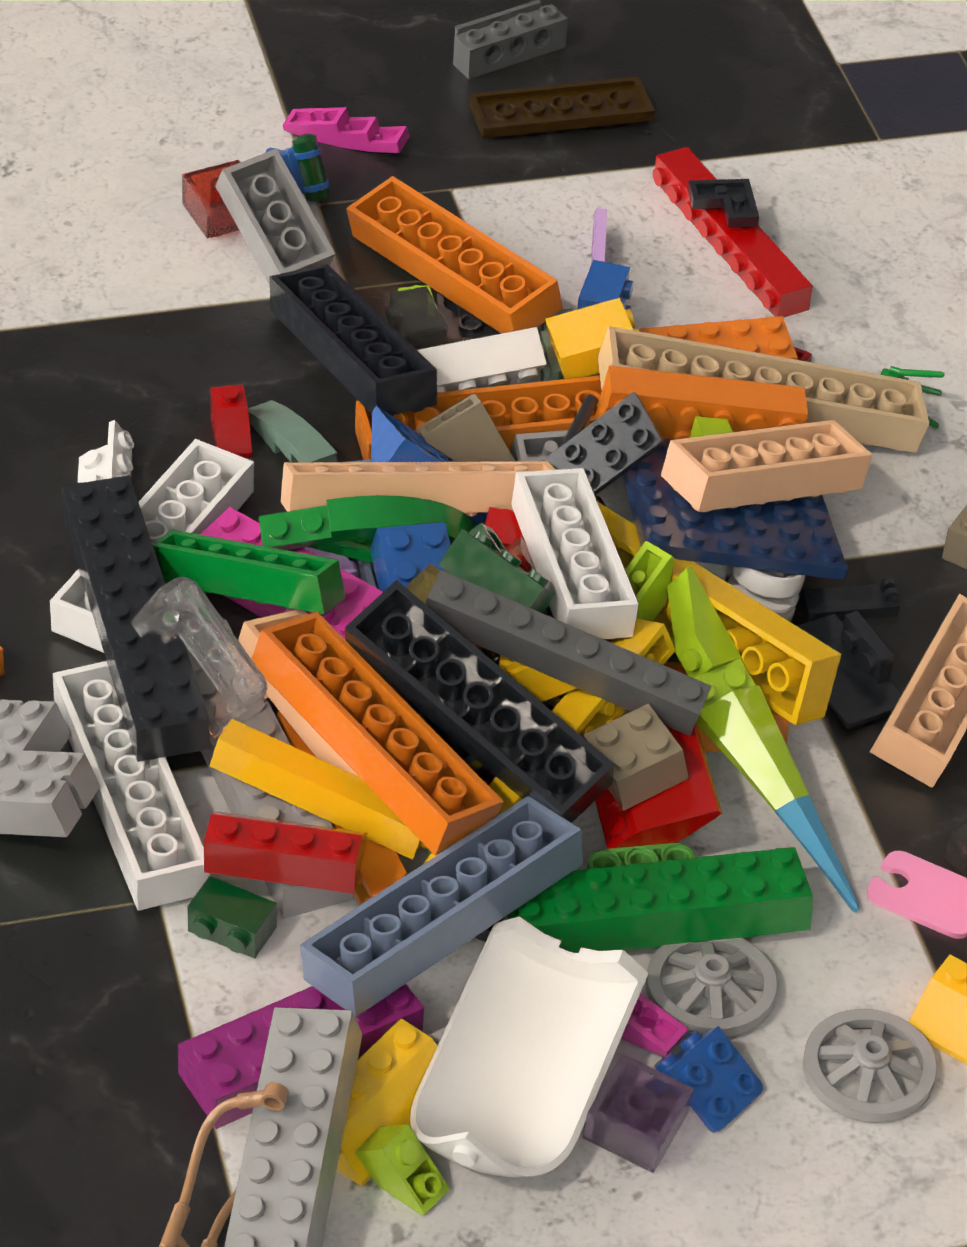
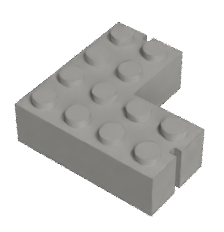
M0 700V834L68 837L82 815L80 809L87 808L100 788L85 753L60 752L71 736V733L56 702L32 700L24 704L20 700Z

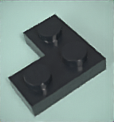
M749 179L689 180L688 194L692 209L708 210L711 208H723L727 227L744 228L758 226L759 213Z

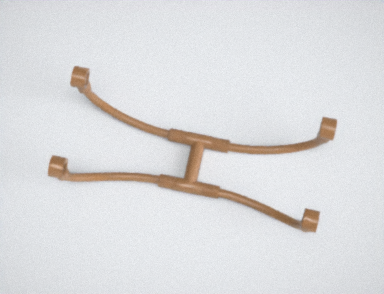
M271 1082L265 1086L264 1090L239 1093L236 1097L220 1103L209 1113L197 1135L180 1200L174 1205L159 1247H190L181 1234L190 1212L189 1203L204 1146L218 1118L228 1110L237 1107L242 1110L265 1107L272 1111H280L285 1107L289 1091L284 1085ZM236 1190L221 1208L208 1237L202 1241L201 1247H218L217 1240L226 1220L232 1212Z

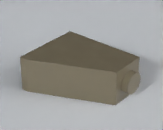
M475 394L470 395L417 428L428 444L455 462H516L482 402Z

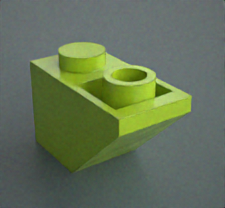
M408 1124L379 1127L355 1151V1154L377 1186L420 1215L426 1214L450 1190V1187Z

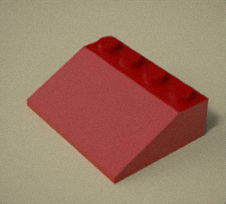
M697 723L691 736L666 726L683 749L689 779L625 811L622 810L608 789L595 800L607 849L678 843L723 814Z

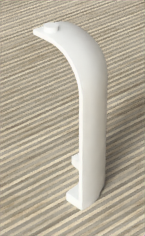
M521 917L495 923L414 1097L410 1125L417 1139L434 1152L452 1162L491 1175L530 1177L545 1174L558 1167L569 1156L579 1138L646 981L648 972L624 950L596 951L581 948L579 953L568 952L559 948L560 940L542 933Z

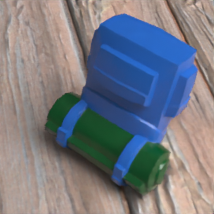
M300 135L292 140V147L285 150L277 149L307 201L319 202L330 196L329 180L326 177L321 147L318 144L316 135ZM270 147V148L266 149V152H269V151L274 150V149H276V148H271V147Z

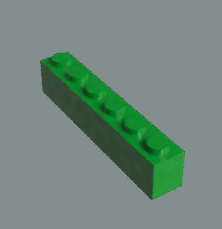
M177 530L169 531L152 543L165 584L173 585L176 588H190L200 590L202 593L227 595L232 599L253 600L258 604L268 603L283 606L285 609H299L312 613L318 612L320 615L331 612L333 607L346 598L340 564L337 559Z

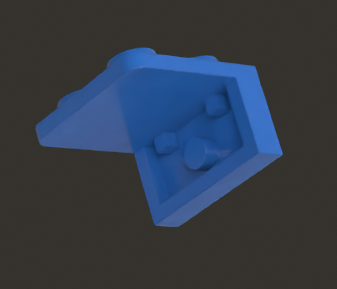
M719 1026L703 1034L695 1030L679 1043L682 1050L676 1055L671 1052L654 1065L657 1072L646 1081L655 1094L675 1085L707 1129L713 1133L722 1130L763 1091L762 1082Z

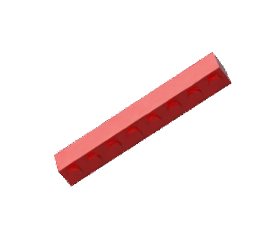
M688 147L656 155L655 169L653 170L655 184L661 187L668 195L670 201L676 204L683 212L685 218L691 221L701 236L706 238L714 247L716 253L721 255L729 264L731 270L759 298L763 306L774 317L783 316L785 318L808 311L810 309L813 285L759 225L744 228L727 227L723 208H711L708 210L692 209L688 194L689 180H717Z

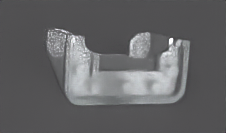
M179 577L161 586L130 622L140 637L149 632L162 635L161 639L166 644L179 636L220 692L208 702L209 706L214 710L213 717L209 721V731L215 741L218 740L231 719L244 724L255 717L266 706L268 689L265 677L195 581L186 577Z

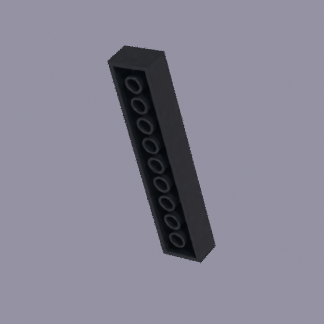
M130 475L61 486L64 523L137 762L210 749L209 716Z

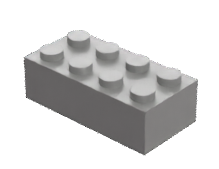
M277 148L222 170L215 187L268 283L269 276L324 264L330 266L335 252Z

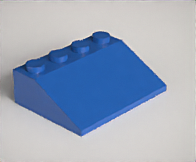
M378 406L372 411V462H455L428 444L421 434ZM477 512L476 516L469 517L476 526L480 523L485 525L488 512Z

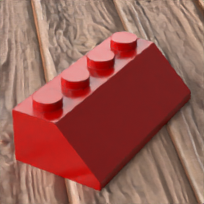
M226 812L211 813L204 838V872L355 894L367 841V833Z

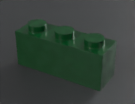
M462 529L438 565L456 577L543 613L556 594L546 586L549 580L534 569H531L529 573L521 569L519 565L522 561L509 551L504 549L500 554L493 549L492 545L495 541L481 531L476 530L473 535Z

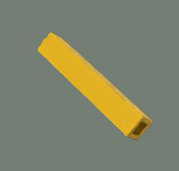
M234 719L230 720L218 738L210 767L344 829L367 833L368 840L412 860L420 847L427 849L421 840L360 777Z

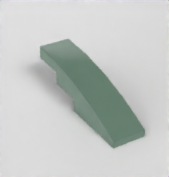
M271 400L248 408L250 424L274 453L282 452L290 463L296 461L337 462V452L307 421L288 407Z

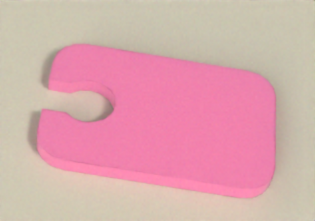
M890 852L881 864V869L889 873L901 874L908 880V884L901 888H895L874 876L867 888V898L870 902L955 939L967 937V878L907 852Z

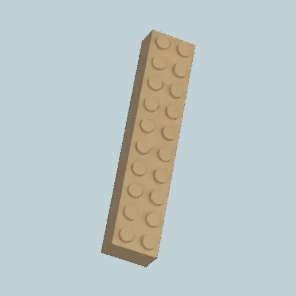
M608 326L598 355L601 390L609 365L805 387L808 407L806 423L835 420L859 443L867 446L874 445L891 448L896 451L917 453L929 425L921 382L612 326Z

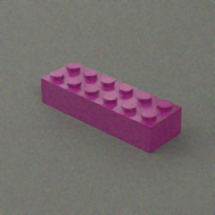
M407 984L355 1017L362 1032L358 1060L401 1018L423 1032L424 1007ZM311 986L179 1043L178 1074L208 1116L220 1103L236 1097L239 1093L257 1091L274 1007L327 1010L345 1009ZM237 1107L228 1110L218 1118L214 1127L218 1129L252 1114L253 1108L242 1110Z

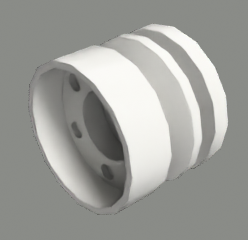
M732 567L733 573L728 581L730 585L791 622L799 599L798 593L803 586L806 575Z

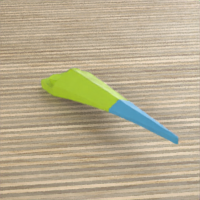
M740 658L694 677V679L711 685L707 699L696 722L697 726L714 742L762 796L818 865L849 908L857 913L859 910L857 899L760 686L755 685Z

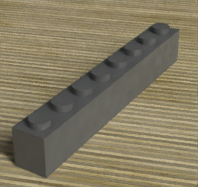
M442 570L425 603L469 642L627 710L634 711L649 703L665 726L688 736H691L711 689V685Z

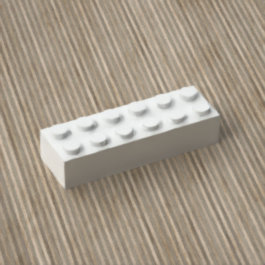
M584 469L516 472L511 505L536 571L549 580L546 586L556 593L549 603L554 619L601 639L633 637L639 604Z

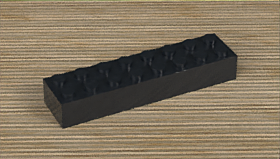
M328 264L269 276L270 311L371 414L376 406L394 416L409 411L419 412L426 407L437 405V369Z
M399 581L393 582L345 627L346 641L390 686L520 798L524 799L529 796L570 823H573L613 784L614 763Z

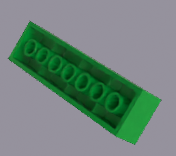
M776 848L575 870L505 916L503 921L521 917L542 933L560 940L559 948L568 952L579 953L581 948L596 951H626L661 947L662 945L698 943L810 930L813 894L796 848Z

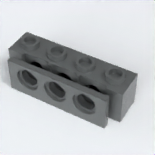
M535 0L455 26L453 65L468 79L565 48L568 18L553 4L541 7V2Z

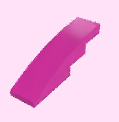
M347 107L293 109L282 125L284 131L298 136L314 134L320 143L367 152L400 153L410 137L407 126L380 127L377 117H349Z
M640 993L621 1039L665 1057L684 1037L688 1028Z

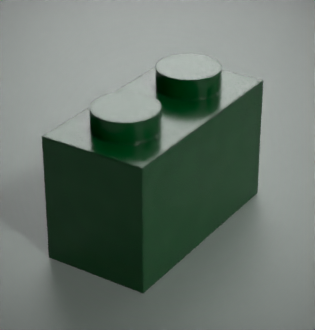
M212 876L208 877L187 906L189 932L201 939H208L228 947L233 952L242 953L254 959L277 928L276 902Z

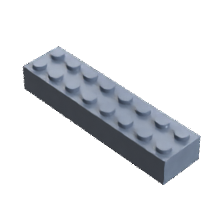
M527 796L300 944L304 980L345 1010H352L355 1017L359 1016L583 864L581 829Z

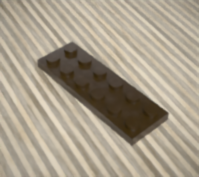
M639 76L469 94L468 99L469 107L482 138L527 135L529 133L555 132L557 130L583 129L595 126H612L623 123H640L642 121L654 120L655 110Z

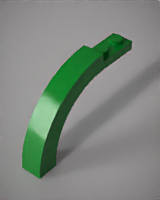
M376 495L326 500V506L259 516L262 546L282 550L342 541L373 539L377 528L441 522L446 524L451 545L462 529L469 532L476 527L469 516L452 506L432 500L405 496Z

